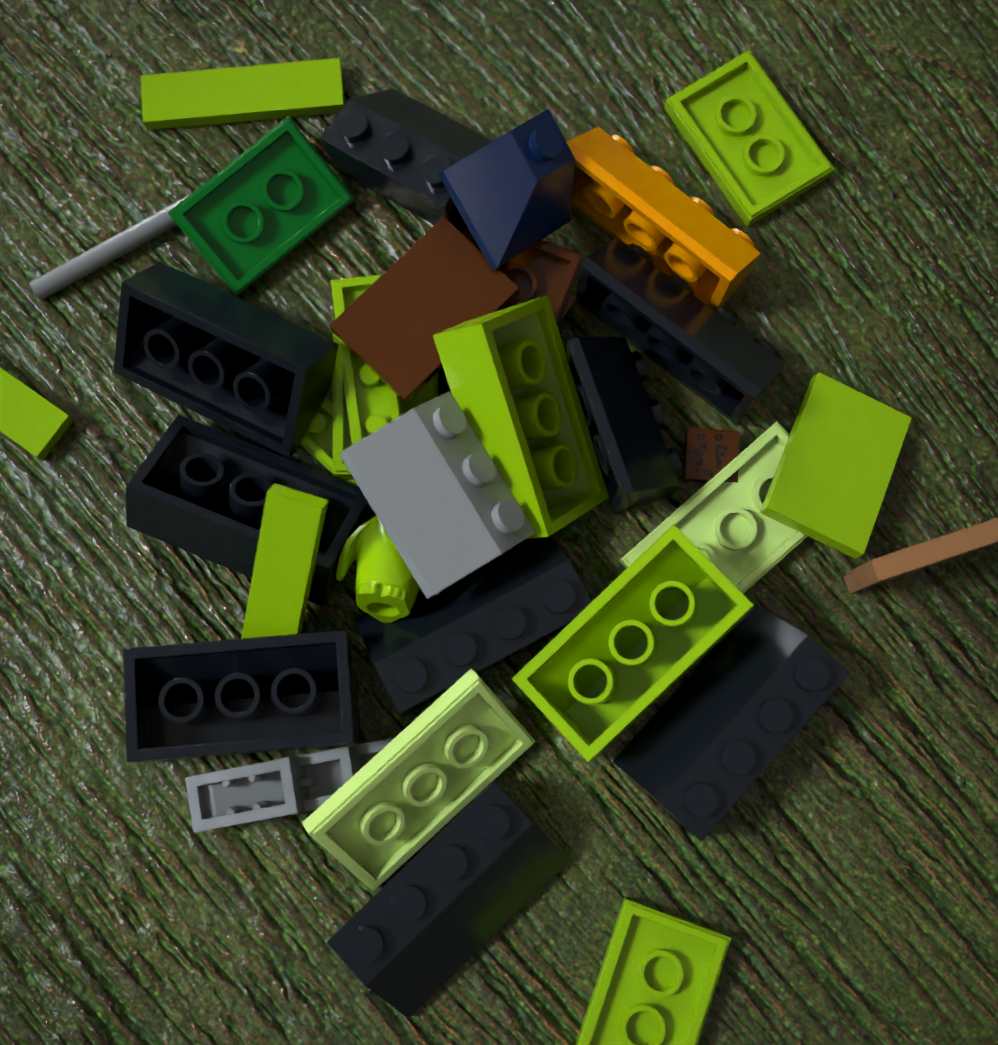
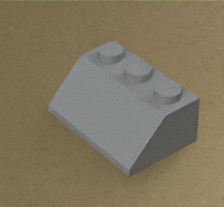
M450 391L409 410L339 454L427 599L536 533Z

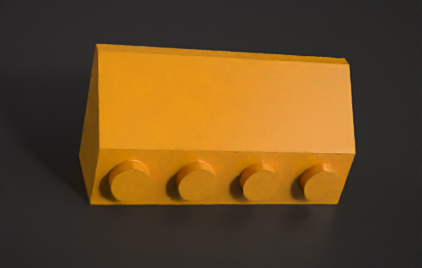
M598 126L568 140L567 144L575 157L572 205L614 238L618 237L627 245L633 243L643 248L652 257L654 266L668 276L677 275L685 280L694 290V296L708 307L716 306L721 308L749 276L761 255L755 249V244L751 238L739 229L728 228L715 218L713 210L703 200L697 197L690 198L679 190L670 175L658 166L650 167L635 155L631 145L618 135L610 136Z

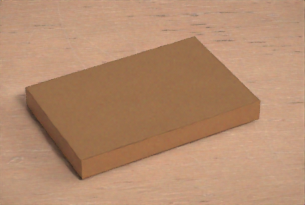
M998 518L872 559L846 572V576L843 578L849 594L997 545Z

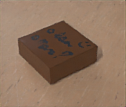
M687 428L685 431L683 482L707 483L739 455L740 431ZM738 470L724 482L738 483Z

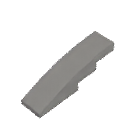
M394 738L185 777L193 833L315 810Z

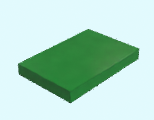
M288 116L171 209L168 215L235 296H237L355 199Z

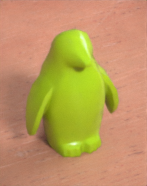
M375 515L371 520L360 525L346 540L339 556L336 579L342 581L353 562L357 560V606L378 621L391 623L410 614L420 587Z

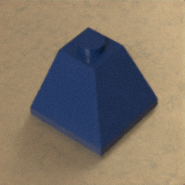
M549 109L438 174L491 270L505 264L571 221L575 157Z

